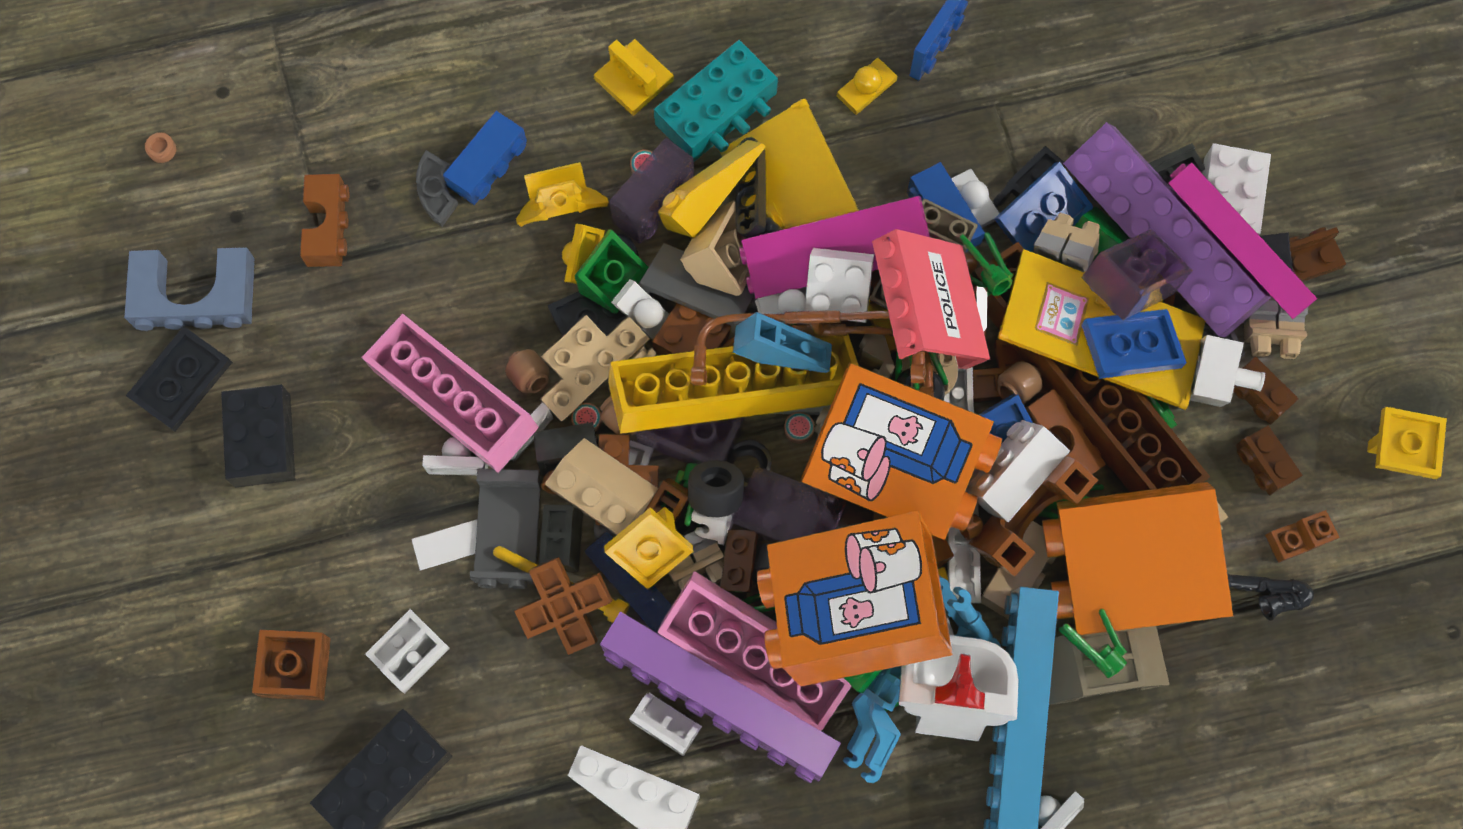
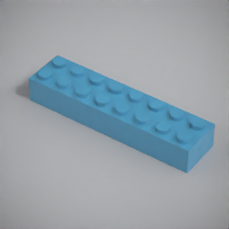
M1019 587L1012 590L1010 596H1006L1004 614L1009 615L1008 626L1003 627L1001 645L1006 646V652L1009 653L1017 668L1019 679L1017 719L1008 721L1003 725L993 726L992 740L997 742L996 755L991 754L989 773L994 774L993 787H988L986 805L991 807L990 819H985L983 829H1038L1059 591Z

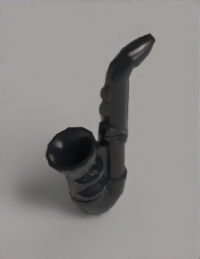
M1227 573L1229 587H1234L1237 590H1255L1259 593H1269V596L1262 595L1258 599L1260 610L1269 621L1274 620L1282 612L1302 610L1309 606L1314 598L1312 588L1300 580L1270 579L1268 577L1230 575Z

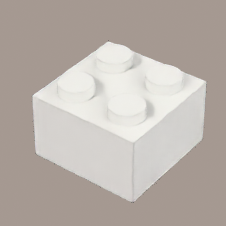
M813 248L809 261L805 311H840L841 313L868 311L874 254ZM862 319V320H848V321H857V322H865V323H866V319Z

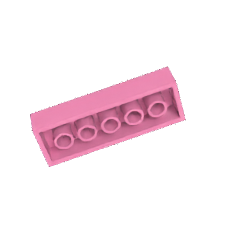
M404 314L362 356V359L377 375L497 473L500 472L539 428L528 412Z
M695 571L664 617L657 632L820 731L823 730L851 688V685L844 678L800 687L783 668L773 669L767 657L764 637L765 631L777 628V622Z

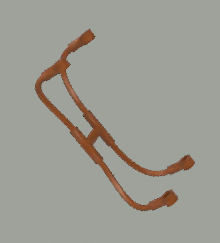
M840 311L785 312L784 314H763L779 322H785V324H809L792 325V327L814 337L847 336V334L894 336L892 328L823 324L840 323L844 320L890 319L888 311L841 313ZM754 313L720 316L709 321L702 328L698 336L697 345L694 346V363L691 369V383L693 386L706 385L707 347L705 346V340L708 333L718 325L744 321ZM735 336L726 341L721 348L734 346ZM928 351L917 352L912 355L911 383H921L920 391L934 397L933 366L931 365L930 355Z

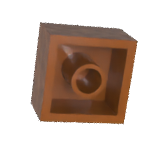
M677 303L653 339V350L659 356L694 351L700 331L714 318ZM724 323L714 327L708 333L705 340L707 349L721 348L729 339L731 326Z
M259 630L252 693L261 698L324 701L331 638L321 632Z

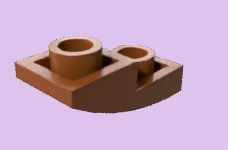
M1326 510L1265 535L1278 563L1340 538Z

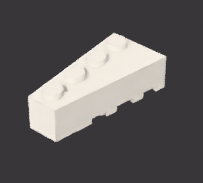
M580 746L568 774L572 780L638 829H687L700 798V795L583 746Z

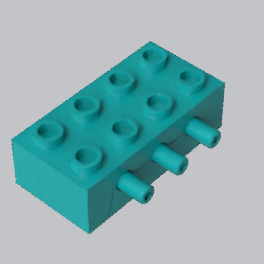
M738 40L654 109L655 125L692 163L713 146L720 152H724L729 147V144L723 138L736 128L744 135L750 130V126L744 120L756 110L763 117L770 114L771 108L765 102L777 94L778 78Z

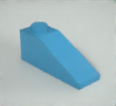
M758 312L736 325L733 353L761 364L822 373L830 371L832 344Z

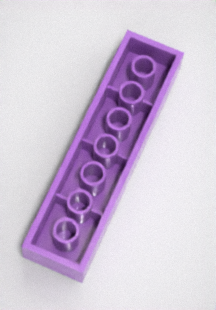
M1106 122L1063 163L1219 337H1227L1271 298L1265 289L1116 127Z
M619 612L600 643L606 661L619 669H622L624 665L631 669L632 676L646 685H649L650 681L658 685L659 692L672 701H675L677 697L686 702V709L702 718L705 713L713 718L712 721L715 727L727 734L731 730L741 735L740 741L754 750L760 746L768 751L767 757L782 767L785 763H788L796 768L794 774L809 783L813 779L818 782L820 781L841 744L622 612Z

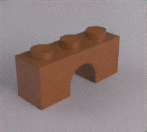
M340 174L304 175L303 202L310 213L326 214L325 220L320 226L313 229H302L300 256L307 267L342 266V258L347 255V241L343 238L344 229L348 228V213L345 211V202H349L350 192L348 184H344Z
M1055 389L1045 393L1025 407L1032 422L1042 425L1070 450L1066 456L1076 459L1091 474H1094L1106 465L1101 458L1098 448L1092 445L1084 433L1083 426L1073 417L1067 408L1065 400Z

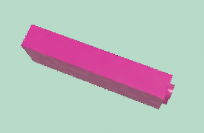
M1193 163L1187 167L1185 164H1182L1170 175L1172 180L1168 183L1171 188L1292 320L1317 300L1316 296Z
M916 196L742 240L743 247H739V252L743 265H748L750 276L746 277L750 294L754 293L755 299L783 293L789 289L807 287L810 254L813 248L874 254L873 270H878L873 240L895 229L930 237L921 197Z

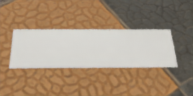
M477 519L412 539L419 569L424 570L475 554Z

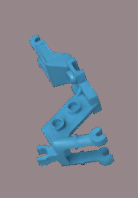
M939 576L946 613L949 618L952 617L959 627L955 636L983 639L1001 647V644L992 636L991 631L982 620L980 612L976 611L972 606L970 593L961 587H955L953 591L959 595V599H957L950 590L948 580ZM902 666L882 670L864 693H860L852 702L858 726L847 746L853 757H845L843 762L851 768L859 767L863 763L864 756L876 734V740L865 760V764L871 769V772L861 773V777L869 783H875L880 779L882 771L901 734L884 708L892 712L896 703L899 702Z

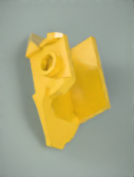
M581 162L524 175L530 200L516 217V222L522 227L532 222L546 221L548 218L577 211L581 213L592 208L607 207L609 201L600 192L586 187Z

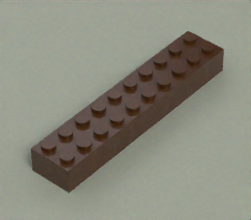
M1019 242L1000 253L1007 269L1013 274L1010 288L999 296H993L992 293L987 296V316L999 331L1020 256L1024 249ZM995 258L988 261L989 265L995 264L998 266ZM982 266L979 267L971 275L982 282L981 272L984 268ZM1011 344L1024 362L1034 365L1039 369L1045 388L1048 391L1055 389L1063 397L1067 408L1073 417L1081 423L1084 433L1092 445L1098 448L1103 460L1129 492L1203 483L1210 478L1208 473L1142 393L1105 379H1099L1095 375Z

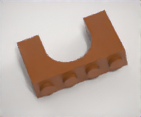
M1065 456L1009 522L992 515L983 526L982 532L973 538L969 544L988 562L1015 577L1036 553L1023 541L1024 533L1034 518L1047 506L1061 499L1078 504L1098 479L1076 459Z

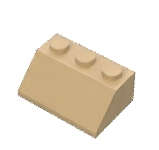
M731 201L718 207L697 236L691 239L680 260L685 270L692 275L697 283L738 296L742 294L747 284L746 277L750 276L748 265H743L740 257L739 247H743L742 240L745 238L736 230V202Z
M585 438L561 460L545 483L549 489L616 535L644 513L658 490L650 482Z

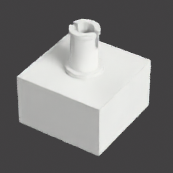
M1206 335L1200 342L1190 400L1222 407L1231 402L1234 385L1261 391L1265 380V373L1238 368L1243 342Z

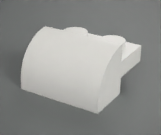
M410 609L365 654L405 694L450 648Z

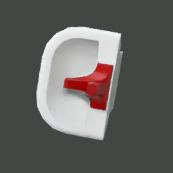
M949 635L953 655L902 666L899 705L904 706L907 713L916 716L915 733L979 741L986 726L1003 725L1008 721L1017 719L1019 682L1017 668L1009 653L995 643L983 639Z

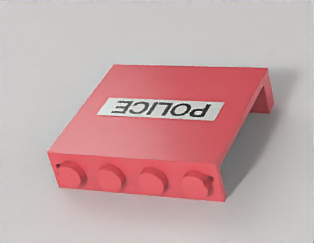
M895 229L873 240V248L899 359H904L920 351H928L956 356L958 368L965 370L989 360L990 356L963 245Z

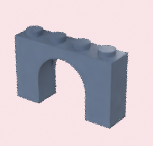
M217 248L216 280L212 290L206 297L196 303L180 305L170 302L167 298L166 279L168 261L159 250L129 251L124 318L133 327L143 331L152 330L153 327L179 330L183 326L209 329L212 328V325L239 328L242 324H251L255 258L248 248Z

